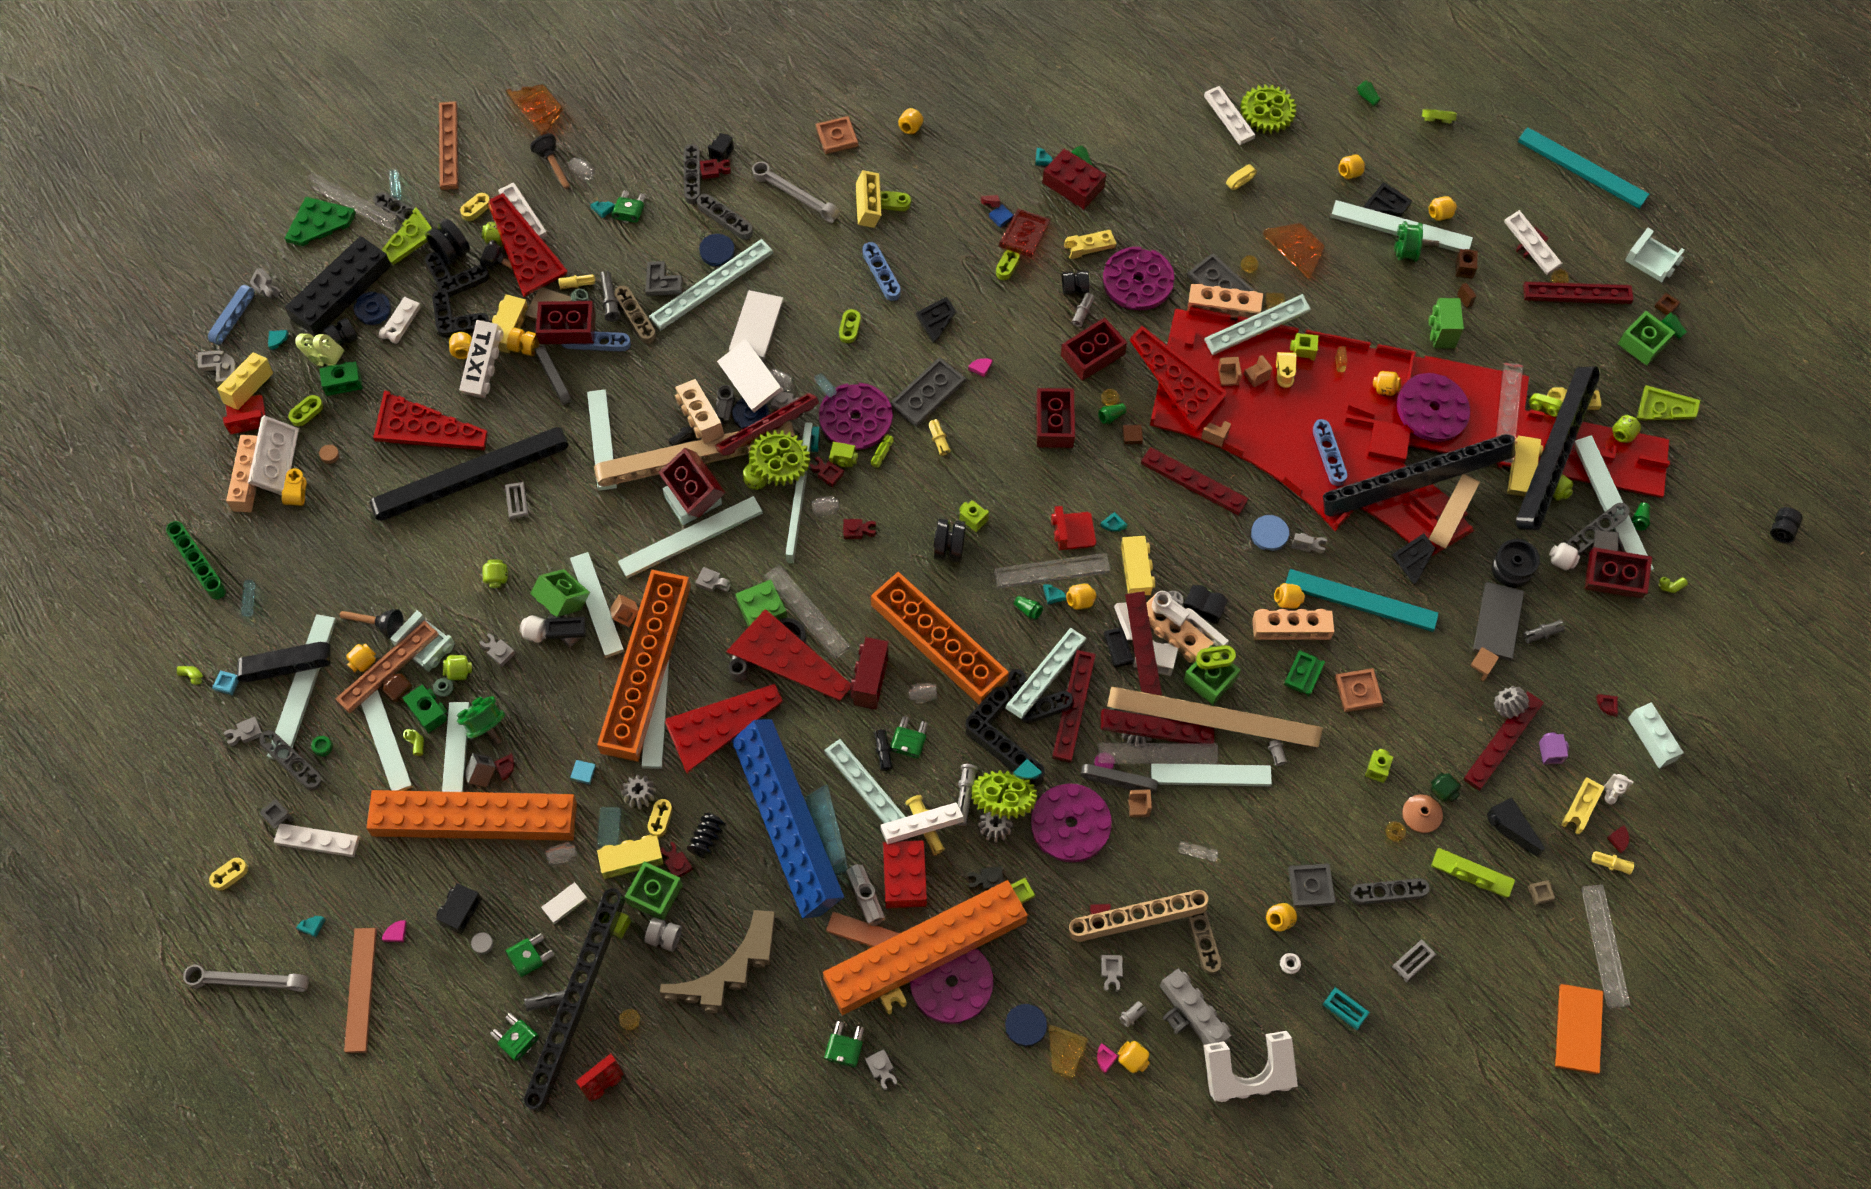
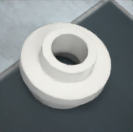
M1287 953L1282 956L1280 967L1287 974H1295L1301 967V961L1297 955ZM1291 961L1294 964V966H1287V962Z

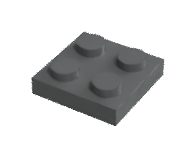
M1330 864L1289 866L1288 873L1294 908L1335 904Z

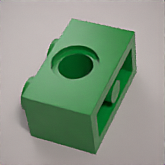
M356 361L319 368L321 386L326 396L363 389L361 373Z
M422 684L404 696L403 700L429 734L448 721L445 715L447 710L441 702L439 704L436 703L434 700L437 698L430 688L427 690ZM425 706H431L428 710H423Z

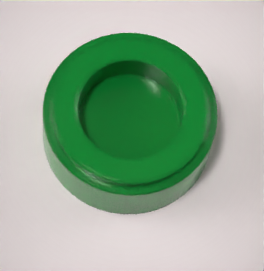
M318 736L311 743L312 751L320 757L328 755L333 748L332 742L326 736Z

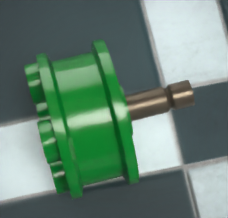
M1403 221L1402 224H1398L1397 235H1399V239L1395 242L1394 252H1396V257L1399 261L1406 258L1417 262L1421 247H1439V241L1423 239L1422 223L1410 225L1407 221Z
M493 696L485 699L479 697L472 702L471 707L457 714V723L465 727L467 730L466 735L469 739L487 732L495 745L502 742L493 727L504 718L505 712L498 709L495 704L496 699Z

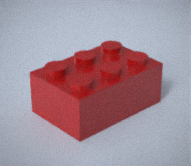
M924 840L899 841L891 844L883 842L886 908L927 907Z

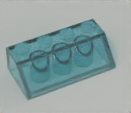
M824 785L806 796L805 802L835 875H840L848 870L847 858L828 785Z

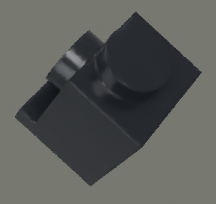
M720 133L717 139L713 140L712 145H708L709 158L717 159L720 162L728 159L734 149L733 137Z

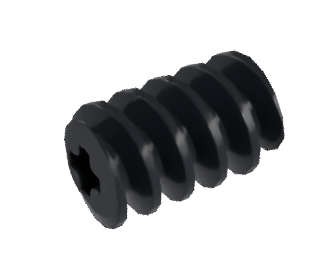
M704 813L705 816L701 817L702 823L697 825L698 830L694 831L695 837L691 838V844L687 846L689 852L700 858H706V854L712 855L713 852L708 848L716 847L712 840L718 841L720 838L716 833L723 832L719 826H726L723 820L710 813Z

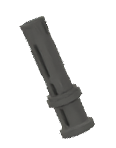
M605 271L600 273L604 294L602 304L606 311L604 316L607 321L614 322L621 318V313L618 311L619 302L614 295L611 272L606 271L607 276L605 277Z

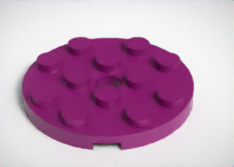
M1129 247L1116 252L1109 258L1103 272V286L1107 295L1115 303L1131 310H1149L1167 300L1173 289L1174 272L1169 261L1155 250L1149 251L1141 249L1142 247ZM1139 276L1142 277L1143 280L1142 282L1134 280V277Z
M1434 373L1416 375L1404 384L1398 394L1397 410L1402 422L1414 431L1413 434L1424 440L1432 442L1449 441L1460 434L1468 424L1470 418L1468 399L1463 390L1445 376ZM1433 403V405H1435L1438 410H1433L1430 407V404Z
M847 383L836 387L825 396L819 409V423L826 438L832 443L839 442L855 445V450L867 449L881 442L883 437L890 431L893 420L892 407L886 395L876 387L865 383L848 385ZM858 413L861 416L858 419H852L851 415Z
M1062 784L1047 790L1037 800L1032 811L1031 830L1037 845L1042 851L1059 861L1073 863L1092 858L1102 850L1111 832V814L1107 804L1095 791L1082 785ZM1071 818L1077 822V825L1069 827L1065 821Z
M973 949L910 981V989L916 1005L926 1016L940 1023L959 1024L976 1017L986 1007L993 990V974L985 956L978 949ZM949 977H955L958 983L954 987H949L946 984V980Z

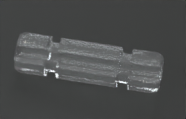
M1183 841L1179 844L1178 852L1181 854L1189 853L1190 856L1202 859L1206 857L1210 861H1216L1218 857V850L1210 848L1208 850V847L1195 844L1189 845V843Z

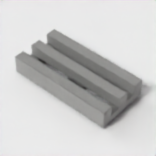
M524 482L505 485L510 521L514 520V518L521 519L523 516L528 518ZM518 487L521 488L523 504L522 512L520 511ZM512 488L514 490L516 513H513L510 493Z
M1421 939L1392 968L1396 969L1398 974L1404 977L1405 982H1408L1436 956V953ZM1420 946L1424 948L1405 967H1400ZM1426 952L1430 954L1409 974L1406 973Z

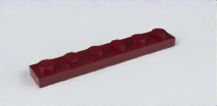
M1524 282L1523 284L1524 301L1632 304L1634 300L1632 285Z
M808 393L717 443L715 447L722 455H731L736 449L751 444V441L759 438L760 435L765 436L767 431L778 429L783 426V423L798 418L799 414L812 410L814 406L819 404L816 396Z
M1152 447L1149 448L1141 460V465L1238 516L1248 502L1249 498Z
M1145 592L1125 594L1141 692L1162 696Z
M1076 651L1067 690L1074 698V706L1062 712L1052 759L1072 762L1096 656L1094 653Z
M1527 691L1526 693L1529 699V707L1524 709L1525 713H1520L1518 717L1513 716L1511 719L1507 718L1463 778L1466 783L1478 791L1481 790L1544 702Z
M1103 709L1101 711V730L1205 747L1214 746V727L1110 709Z

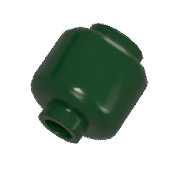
M1440 773L1431 781V791L1441 802H1447L1448 800L1453 802L1461 795L1458 792L1461 784L1450 773Z

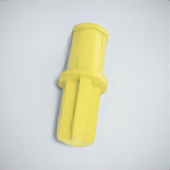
M575 274L572 277L559 278L560 290L575 287L579 289V286L595 284L594 275L577 277Z
M938 420L930 421L929 428L933 435L932 441L936 443L940 456L947 455L946 451L950 453L951 450L946 441V434L943 433Z
M1597 851L1592 855L1591 861L1593 863L1609 867V870L1614 869L1629 875L1633 872L1634 862L1617 858V855L1610 856Z

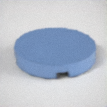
M1274 515L1259 517L1251 529V538L1254 544L1263 550L1276 551L1281 549L1289 537L1287 524L1280 517Z

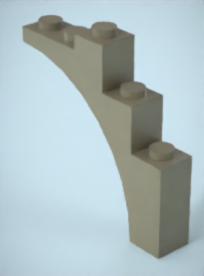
M754 910L750 928L735 954L722 966L701 978L679 984H661V997L670 1002H675L677 999H684L688 1003H698V1001H701L702 1009H705V1012L708 1013L723 1011L726 986L731 990L747 988L749 964H753L754 967L758 968L770 965L776 919L775 912Z

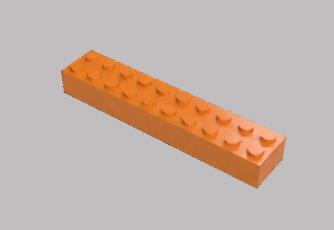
M651 569L597 746L600 754L639 762L643 743L690 592L689 577Z
M372 790L366 829L371 836L573 841L577 801L574 794Z
M1007 880L824 971L823 978L843 1016L1027 923L1028 915Z

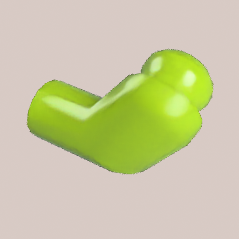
M1662 577L1658 585L1663 591L1676 593L1687 586L1688 582L1683 577L1675 582H1670L1669 578Z

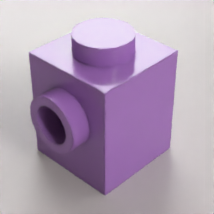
M1547 733L1539 741L1543 765L1561 764L1568 757L1569 746L1568 742L1564 739V734Z

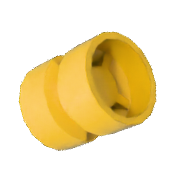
M512 328L507 338V349L517 353L522 351V354L535 356L536 352L534 349L539 347L536 333L530 331L525 333L522 329Z

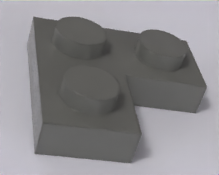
M665 261L647 262L645 290L647 296L682 294V275L666 276Z

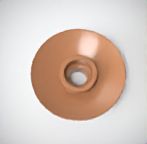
M1412 796L1403 806V819L1408 827L1416 832L1430 833L1436 830L1442 822V808L1430 796ZM1421 809L1427 810L1428 813L1423 814Z

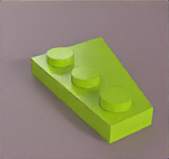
M417 207L412 211L413 214L410 218L402 223L401 229L394 233L382 248V251L387 254L392 265L428 242L425 233L432 227Z
M1646 385L1636 419H1695L1700 400Z

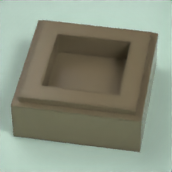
M1549 880L1528 886L1535 906L1555 901L1556 898Z

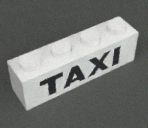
M480 320L476 321L459 389L465 395L485 399L486 394L490 391L489 381L490 377L494 375V361L499 355V341L503 339V331L498 324Z

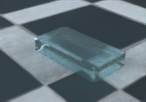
M600 807L598 848L619 844L621 807Z

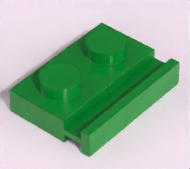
M1299 650L1284 682V686L1300 693H1306L1310 697L1325 661H1320L1316 657Z

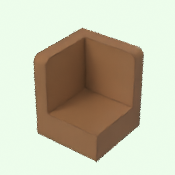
M1261 355L1258 358L1257 364L1246 369L1244 375L1253 387H1256L1269 380L1272 367L1264 356Z
M1239 357L1220 358L1218 371L1221 386L1239 385L1242 377Z
M1224 421L1222 427L1209 423L1204 428L1201 439L1222 447L1224 440H1226L1229 434L1231 423Z
M619 594L610 608L612 619L629 627L638 614L636 602Z
M1483 647L1480 649L1471 663V667L1484 674L1480 680L1485 681L1499 657Z
M1131 790L1128 797L1129 816L1150 817L1152 810L1151 791Z

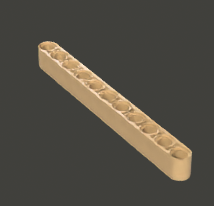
M791 421L783 423V426L778 429L769 431L773 435L774 430H776L777 434H780L781 430H783L784 435L791 432V437L795 436ZM732 432L724 434L725 436L706 444L702 440L600 462L594 466L598 485L605 487L659 475L658 472L684 447L697 452L702 461L707 464L749 454L751 444L736 449L731 455H722L717 451L715 445L737 433Z
M1111 687L1107 704L1108 707L1313 747H1319L1323 727L1118 687Z

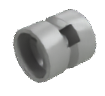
M653 917L646 931L645 943L653 946L660 944L662 949L673 952L679 942L682 927L674 923L666 925L664 920Z

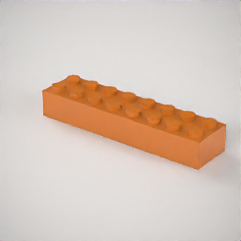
M897 572L871 595V606L977 704H980L994 688L1002 687L1008 681L1009 671L901 573Z

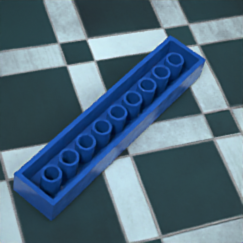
M772 719L753 720L732 739V743L801 917H819L842 900L844 895Z

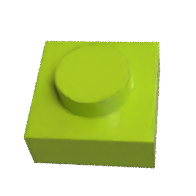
M1026 878L1011 884L1021 904L1035 897Z

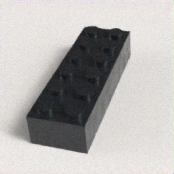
M360 236L285 306L289 318L314 337L324 331L323 329L327 328L391 267L387 254Z

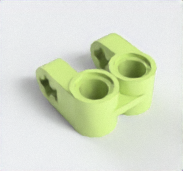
M299 334L296 337L295 343L298 349L312 363L318 366H323L324 364L334 366L344 353V349L328 335L318 334L313 337L310 334Z

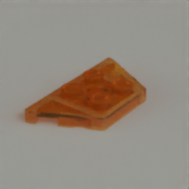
M543 84L533 87H521L522 90L519 91L507 89V96L540 136L548 132L563 111L562 106Z
M1301 223L1265 229L1263 236L1310 279L1324 250V245Z

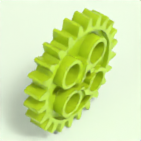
M1266 84L1264 88L1258 85L1257 90L1252 87L1251 92L1247 91L1246 96H1243L1240 113H1242L1243 119H1246L1247 124L1251 123L1250 128L1257 127V132L1263 129V133L1266 130H1269L1270 134H1272L1273 130L1279 133L1280 128L1285 130L1286 126L1289 127L1291 122L1294 121L1296 104H1294V99H1290L1291 94L1285 95L1286 90L1280 91V87L1274 89L1273 85L1270 88Z
M774 430L773 435H771L767 431L766 437L760 435L759 440L755 439L754 445L751 444L749 451V464H752L751 470H756L755 475H761L762 481L767 478L768 484L772 481H775V486L779 482H782V485L785 486L786 481L793 484V479L799 481L800 476L804 477L805 471L808 470L810 463V452L807 451L808 446H803V440L797 441V435L792 438L791 432L784 435L783 430H781L780 434H777L776 430Z
M999 770L997 774L991 771L990 775L984 773L983 777L978 776V780H974L971 792L974 804H978V809L984 808V813L991 812L992 817L997 814L999 819L1003 816L1010 819L1012 815L1017 819L1018 814L1024 817L1025 812L1030 813L1031 809H1034L1037 799V790L1034 789L1033 784H1030V780L1019 779L1011 775L1008 770L1006 773H1002Z

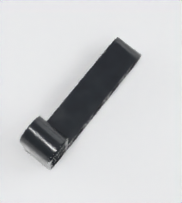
M996 687L966 719L965 732L968 737L1013 772L1020 766L1015 761H1025L1028 759L1042 774L1035 779L1024 780H1030V784L1039 786L1044 781V766L991 725L1008 704V691L1003 687ZM1001 696L1004 700L997 701L995 697ZM984 710H989L991 714L985 715L982 712ZM976 724L979 726V728L972 729L970 728V725ZM992 736L994 740L987 741L985 737ZM1007 748L1010 751L1008 753H1003L1000 751V749Z

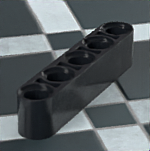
M315 642L239 658L237 660V680L252 682L326 667L331 663L330 644L327 642Z

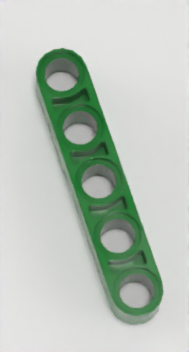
M178 521L170 522L166 527L167 534L208 595L215 600L224 597L226 594L225 586L183 524Z

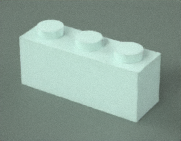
M1652 702L1635 709L1628 717L1629 722L1659 769L1676 762L1684 753Z

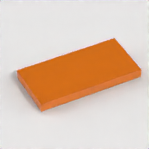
M1565 984L1559 986L1555 1067L1597 1075L1600 1073L1603 991Z

